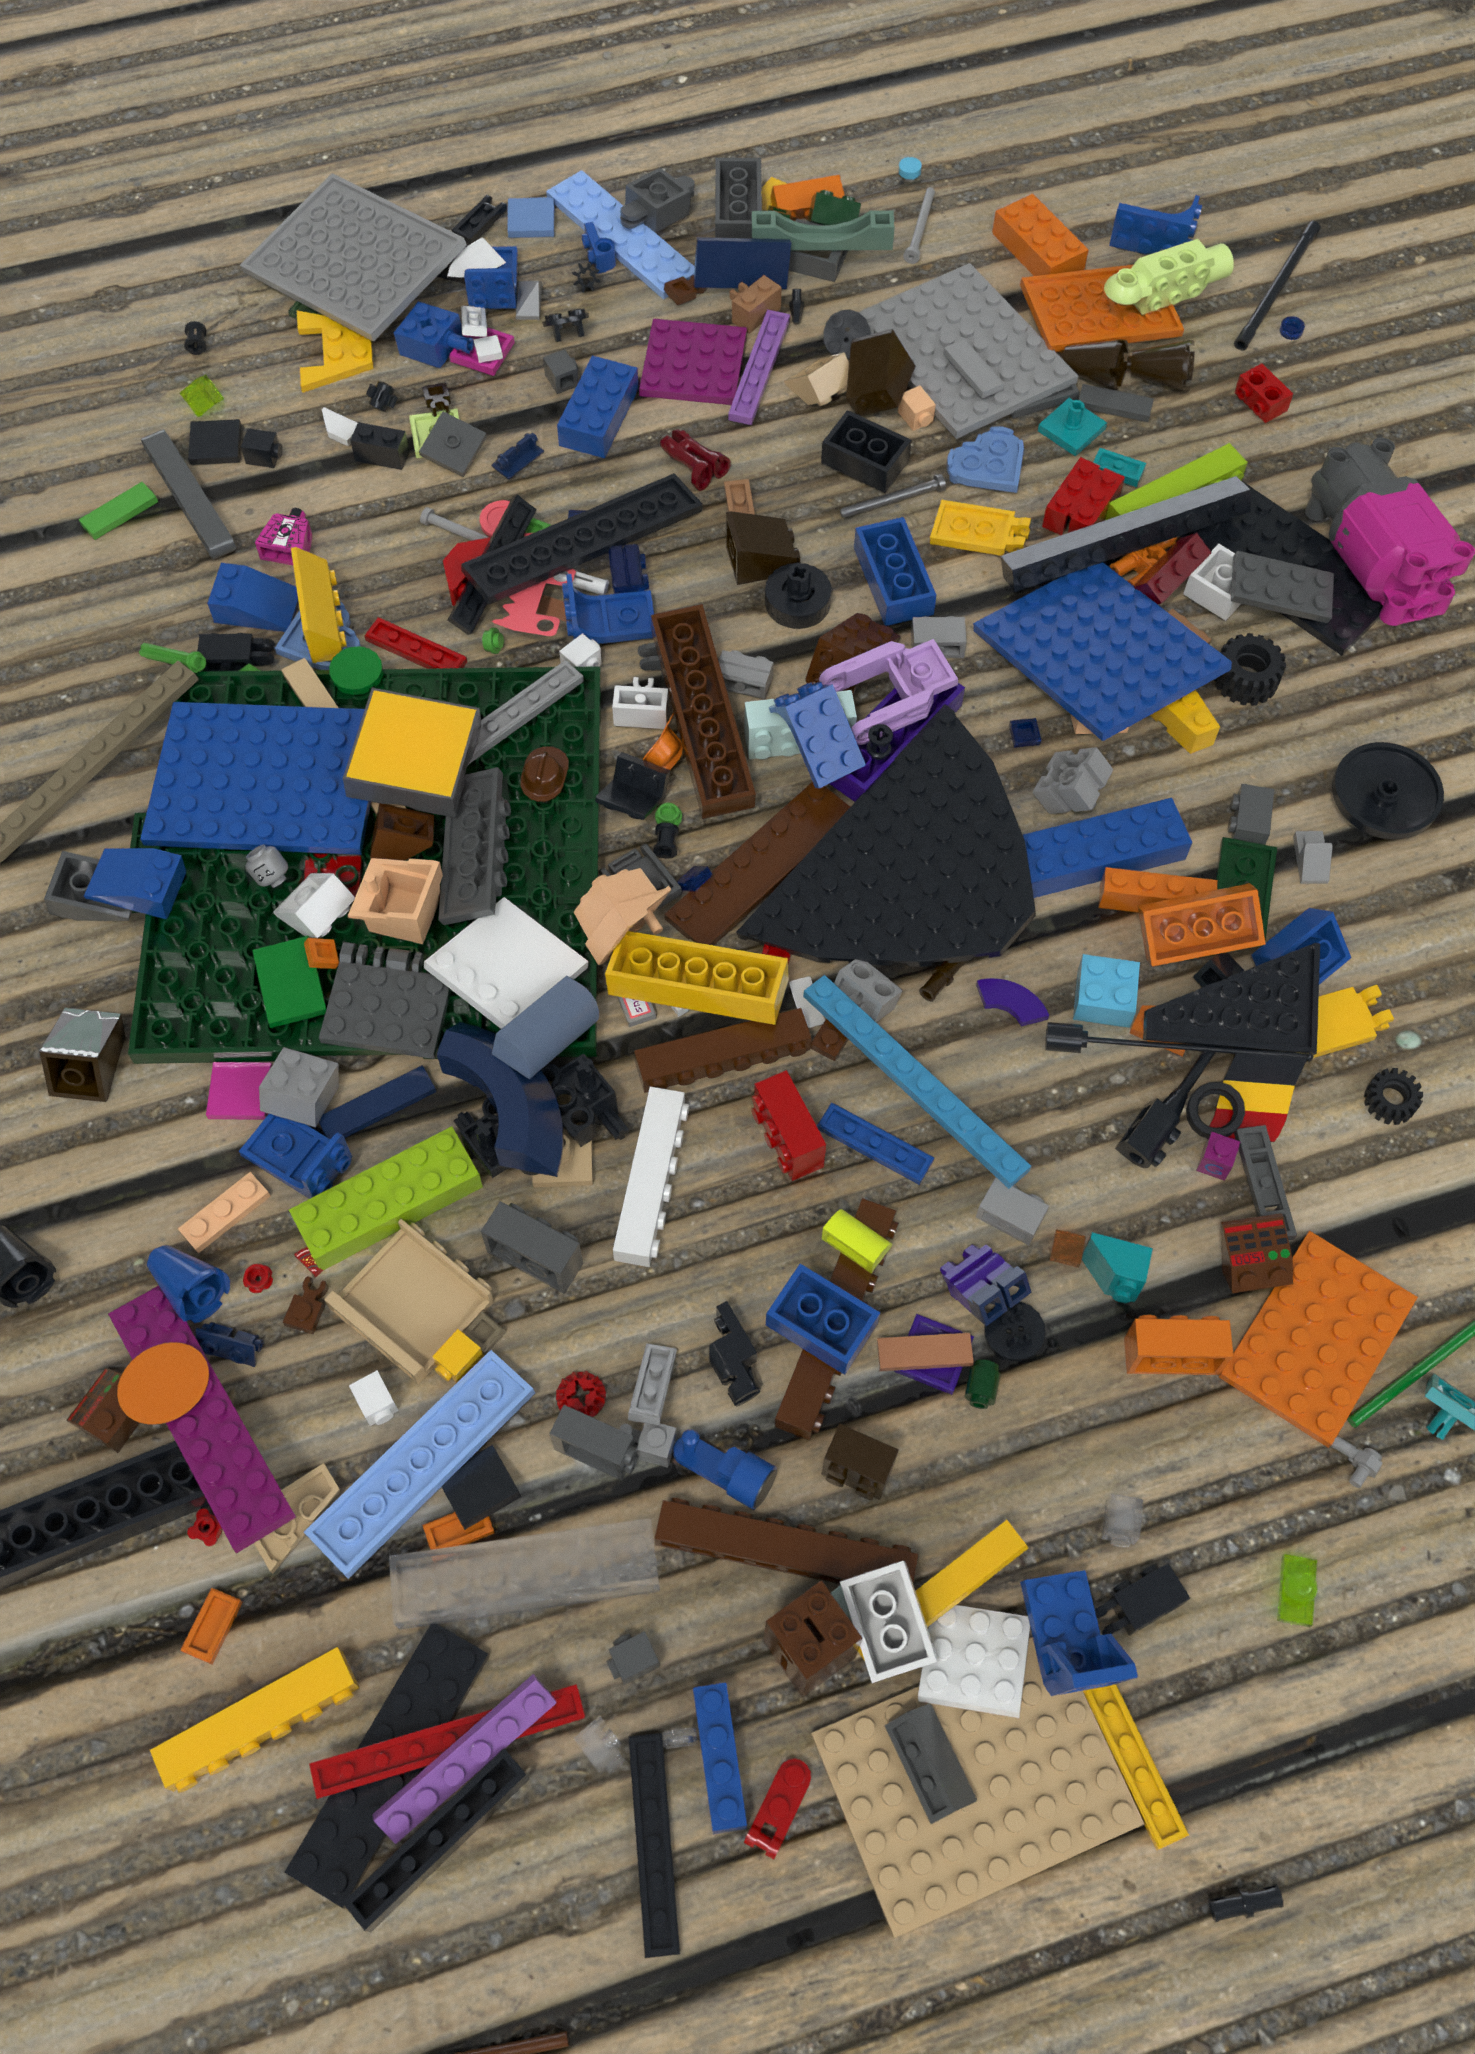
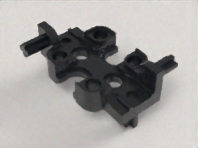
M585 1054L580 1055L560 1069L551 1063H548L541 1069L547 1080L552 1081L550 1085L556 1098L561 1094H567L572 1097L569 1103L558 1105L563 1128L577 1141L580 1147L595 1137L597 1133L596 1124H603L615 1140L625 1138L629 1128L618 1116L616 1093L595 1068L592 1060L588 1059ZM486 1098L482 1104L484 1115L482 1118L474 1121L468 1111L466 1113L460 1112L454 1123L460 1130L464 1147L471 1159L477 1157L485 1170L494 1178L509 1169V1167L499 1166L494 1148L498 1135L499 1120L498 1116L494 1115L497 1113L494 1106ZM579 1122H586L583 1125H575ZM521 1170L524 1174H527V1175H537V1174H539V1173H534V1172H529V1171Z

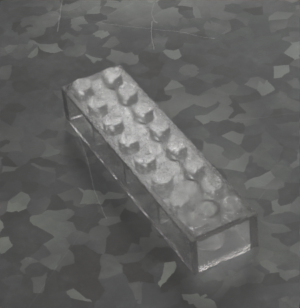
M651 1518L389 1556L393 1623L399 1630L430 1626V1624L434 1623L443 1624L660 1592Z

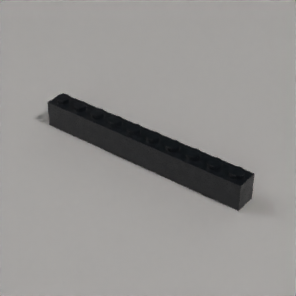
M1235 476L1002 555L1003 578L1014 592L1249 513L1251 512L1250 489Z

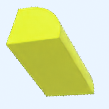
M843 1209L838 1210L822 1230V1240L870 1273L874 1271L893 1245Z

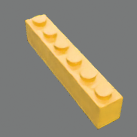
M338 1647L332 1649L151 1749L150 1753L165 1789L173 1792L177 1790L178 1793L191 1789L198 1783L197 1778L208 1772L210 1775H214L223 1771L229 1766L228 1761L239 1755L244 1758L257 1752L261 1748L260 1743L271 1737L273 1740H277L286 1736L292 1731L291 1726L302 1720L304 1723L318 1718L323 1714L322 1709L334 1703L337 1706L347 1702L354 1696L352 1692L359 1689V1686L343 1651Z

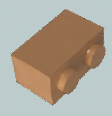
M765 275L750 287L743 282L739 283V292H736L734 289L729 291V299L732 300V323L738 327H747V333L750 334L762 324L767 310L779 311L781 309L782 287Z

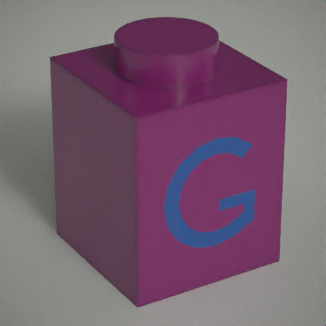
M1211 1132L1203 1147L1196 1171L1225 1181L1233 1168L1240 1141Z

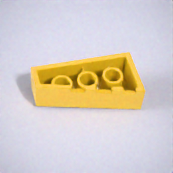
M1196 690L1150 715L1156 722L1160 721L1167 727V732L1190 754L1214 745L1220 729L1216 719Z

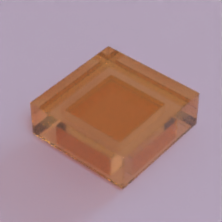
M1056 1229L1049 1260L1079 1268L1086 1236Z

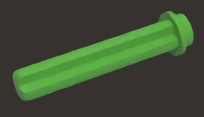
M143 643L139 651L140 656L168 664H174L179 661L194 673L202 671L206 666L205 657L197 651L188 653L148 643Z

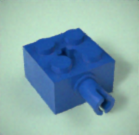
M419 301L394 332L401 356L438 368L442 367L453 349L469 354L474 346L472 338L462 336V324L459 314Z

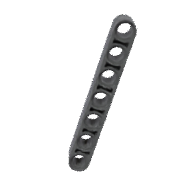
M162 429L141 438L147 455L212 560L235 551L236 546L229 531L167 432Z

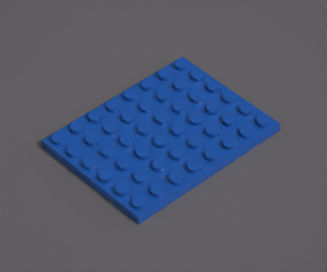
M1103 562L1064 575L973 623V630L977 635L1102 741L1231 670L1232 661L1145 594L1136 590L1132 584Z
M173 702L140 840L144 846L253 850L264 844L266 847L273 846L278 851L362 855L371 801L346 797L343 776L365 709Z

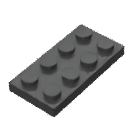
M1237 551L1233 555L1230 601L1328 623L1332 619L1334 573Z

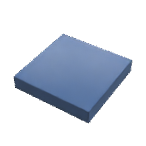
M554 197L508 198V238L554 237Z

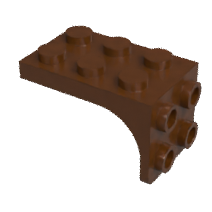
M856 613L819 637L805 678L806 683L812 682V684L820 682L819 677L826 669L890 641L898 643L901 636L894 633L890 627L872 621L868 615ZM858 684L842 691L852 690V695L854 696Z

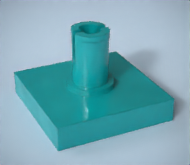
M1068 398L1039 424L1038 432L1076 457L1106 430L1107 422L1086 409L1082 401Z
M1433 1373L1426 1383L1425 1397L1441 1407V1409L1430 1424L1426 1426L1427 1430L1434 1434L1438 1429L1436 1437L1444 1440L1456 1421L1460 1420L1475 1431V1401Z

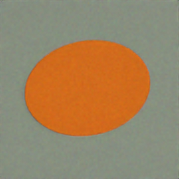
M177 1342L159 1344L143 1351L128 1364L119 1380L117 1397L121 1409L129 1418L143 1424H162L183 1416L198 1403L206 1390L209 1380V1368L206 1359L196 1348Z

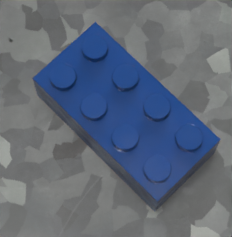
M592 355L557 424L559 446L605 458L639 389L638 367Z
M901 517L856 527L854 550L884 625L888 626L909 621L913 617L934 615L937 595L905 518Z

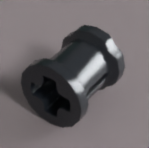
M197 321L187 323L184 330L187 335V339L184 342L185 350L190 354L200 355L206 351L204 337L206 336L207 329L204 324Z
M877 724L870 728L868 732L867 753L871 758L882 760L890 755V743L893 738L891 728L884 724Z
M663 822L655 826L657 841L653 847V853L657 857L670 859L677 856L676 837L679 833L677 825Z

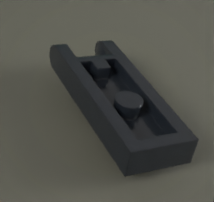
M486 195L452 229V232L463 237L466 244H472L507 210V204L501 202L495 207L491 205L492 197Z

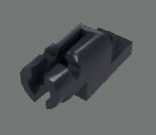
M725 1301L716 1306L717 1317L714 1318V1322L721 1335H727L709 1345V1362L722 1385L727 1386L731 1384L728 1388V1395L734 1406L737 1407L750 1401L761 1392L751 1366L757 1362V1352L728 1301Z

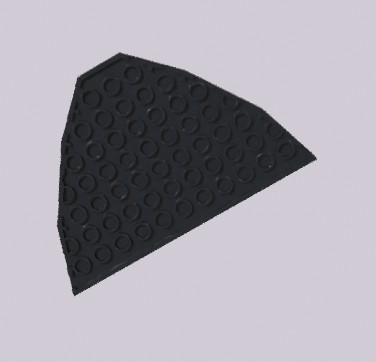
M946 704L942 706L873 785L856 800L736 932L738 938L745 941L750 939L759 942L762 946L770 945L786 950L789 954L820 963H830V960L848 961V963H851L856 959L868 962L871 965L893 966V963L907 964L909 967L931 966V963L948 961V963L972 960V957L989 955V958L1000 957L1036 916L1026 844L994 762Z

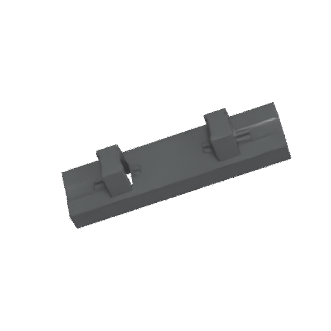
M1266 1125L1236 1129L1234 1135L1236 1140L1240 1141L1238 1149L1257 1217L1282 1213L1288 1240H1294L1297 1232ZM1277 1206L1274 1211L1266 1212L1265 1208Z

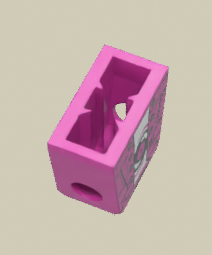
M292 508L289 515L278 513L272 515L255 541L261 560L293 566L292 547H297L310 553L312 532L309 521L305 519L306 514L303 510Z

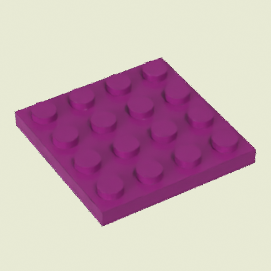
M653 318L639 395L642 397L732 405L739 385L747 327Z

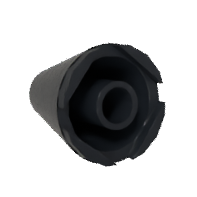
M0 1226V1302L10 1308H17V1303L25 1301L28 1305L43 1297L55 1282L53 1274L54 1272L56 1273V1268L48 1258L6 1226Z

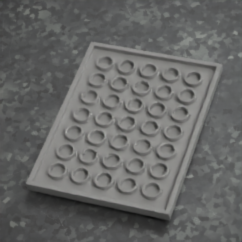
M332 173L240 264V267L249 276L358 334L375 341L467 244L463 237Z
M970 263L859 312L866 318L871 334L890 329L894 330L916 366L908 386L913 389L920 385L936 404L934 415L956 439L1001 419L1032 402L1044 399L1056 391L1059 392L1074 383L1076 384L1078 380V375L1054 350L1047 348L1044 339ZM965 339L1004 383L1003 390L982 399L946 358L944 347Z

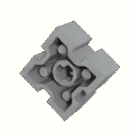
M1097 747L1080 749L1077 754H1074L1072 750L1055 752L1046 767L1048 770L1047 776H1041L1032 793L1049 814L1066 813L1072 809L1074 812L1092 810L1097 805L1096 801L1100 795L1098 790L1107 784V780L1114 769Z

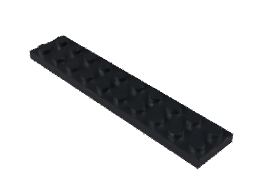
M673 473L462 563L461 572L490 605L702 512L703 503Z

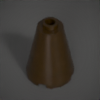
M1124 339L1068 345L1064 350H1061L1059 356L1078 377L1112 390H1118L1117 386L1121 387L1126 374L1127 361H1124V353H1129L1128 342Z
M1194 340L1133 351L1132 356H1128L1127 371H1131L1132 377L1182 391H1189L1191 386H1186L1187 380H1192L1195 351H1190V345L1195 346Z

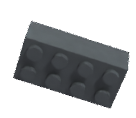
M715 158V238H752V211H762L761 158Z

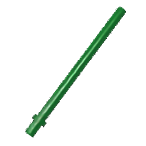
M1475 1320L1347 1418L1349 1424L1354 1428L1358 1427L1475 1336Z

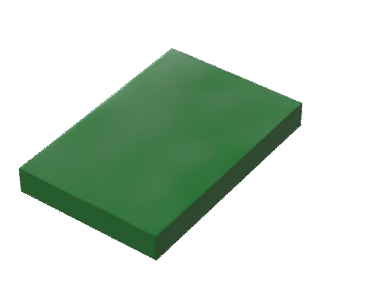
M309 936L252 950L270 1028L326 1013L327 1008L317 968L309 967L304 942Z

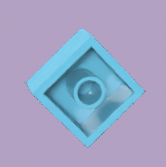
M1083 954L1077 970L1073 1020L1130 1028L1136 1014L1140 962Z

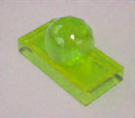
M1289 1554L1282 1556L1277 1621L1305 1627L1313 1626L1314 1600L1318 1591L1316 1582L1317 1560Z

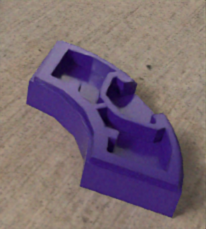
M988 978L977 980L976 987L985 1009L997 1008L1007 1011L1017 1019L1021 1027L1048 1020L1049 1013L1040 999L1027 988L1004 979Z

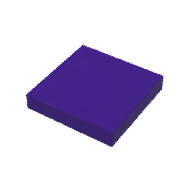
M916 1314L908 1336L964 1332ZM970 1335V1336H971V1344H972V1341H973V1339H974V1336ZM963 1367L897 1370L894 1372L953 1395Z

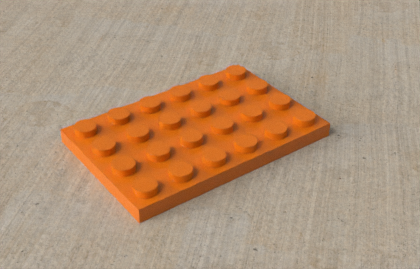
M1133 265L1021 278L1020 287L1041 337L1044 339L1047 348L1055 352H1061L1068 345L1124 339L1128 343L1182 337L1184 327L1173 305L1142 315L1134 304H1119L1107 297L1104 291V284L1108 278L1118 273L1121 269H1131Z
M1309 1231L1292 1257L1293 1284L1273 1288L1235 1349L1234 1357L1221 1372L1219 1378L1329 1448L1339 1434L1418 1297Z

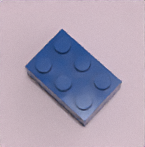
M800 1263L767 1311L765 1325L845 1375L878 1325L880 1312Z

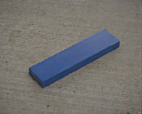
M832 1102L817 1125L818 1130L918 1185H920L934 1161V1157Z

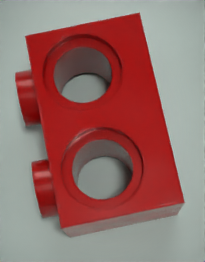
M1262 363L1239 376L1234 392L1265 423L1287 412L1294 394Z

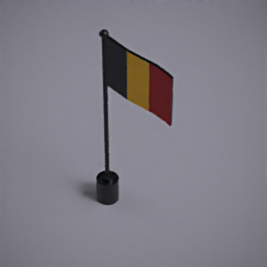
M1047 1022L1045 1051L1081 1053V1048H1087V1042L1236 1054L1222 1083L1231 1085L1236 1089L1244 1101L1245 1115L1238 1129L1266 1125L1270 1142L1273 1143L1280 1135L1286 1122L1294 1087L1306 1061L1311 1062L1313 1060V1053L1311 1051H1307L1306 1054L1088 1037V1031H1084L1081 1024ZM1219 1095L1214 1117L1209 1125L1210 1127L1221 1128L1232 1119L1233 1107L1224 1096ZM1234 1133L1228 1136L1231 1139H1236Z

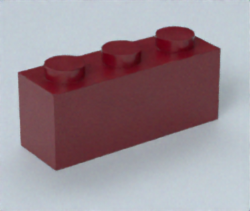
M1197 533L1183 537L1133 586L1156 604H1161L1211 554V551Z

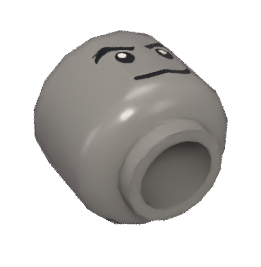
M263 844L253 849L246 856L248 861L245 868L259 886L271 885L274 888L286 879L284 874L288 870V863L275 847H266Z

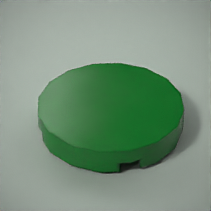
M361 646L349 647L333 657L329 665V674L331 681L341 692L351 695L365 694L369 692L370 688L374 685L376 687L381 682L383 665L378 654L371 649Z

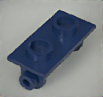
M526 433L524 438L516 443L515 447L512 446L503 454H499L497 460L491 466L509 480L544 453V450L536 445L538 438L534 433Z
M214 1322L210 1324L205 1323L202 1329H196V1340L205 1354L232 1360L237 1364L256 1366L255 1351L260 1352L264 1343L262 1339H259V1335L238 1330L235 1337L230 1338L233 1334V1328Z

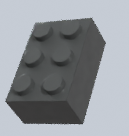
M500 1201L481 1230L487 1253L565 1294L583 1265L578 1239L569 1232L562 1231L560 1233L552 1229L551 1224L540 1217L535 1219L529 1217L516 1204L510 1203L507 1205Z

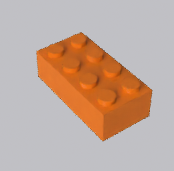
M1033 193L995 211L992 234L1033 276L1085 270L1089 249Z
M1250 883L1137 905L1146 960L1152 967L1266 945L1258 889Z

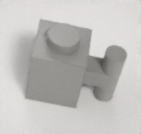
M644 1423L643 1430L640 1431L633 1429L629 1424L621 1425L619 1430L634 1436L639 1460L668 1468L677 1440V1430L675 1427L661 1423L660 1425Z

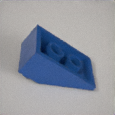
M221 563L207 604L214 623L285 632L295 617L299 601L297 587L248 566Z
M104 848L84 897L89 900L167 919L186 874L182 855L154 848Z

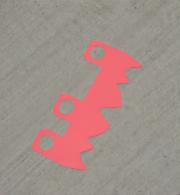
M524 533L523 536L526 537L533 533ZM572 568L567 570V572L572 575L573 583L576 571ZM551 577L508 596L514 603L505 604L503 608L510 615L503 619H495L492 622L514 631L554 636L557 633L560 620L557 617L536 614L546 583L562 586V583H567V581L559 582ZM541 620H550L553 622L554 627L550 631H541L537 628V623Z

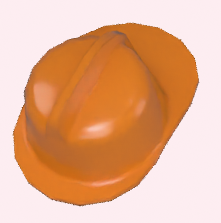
M674 712L660 738L642 759L669 770L679 761L683 750L681 740L669 727Z

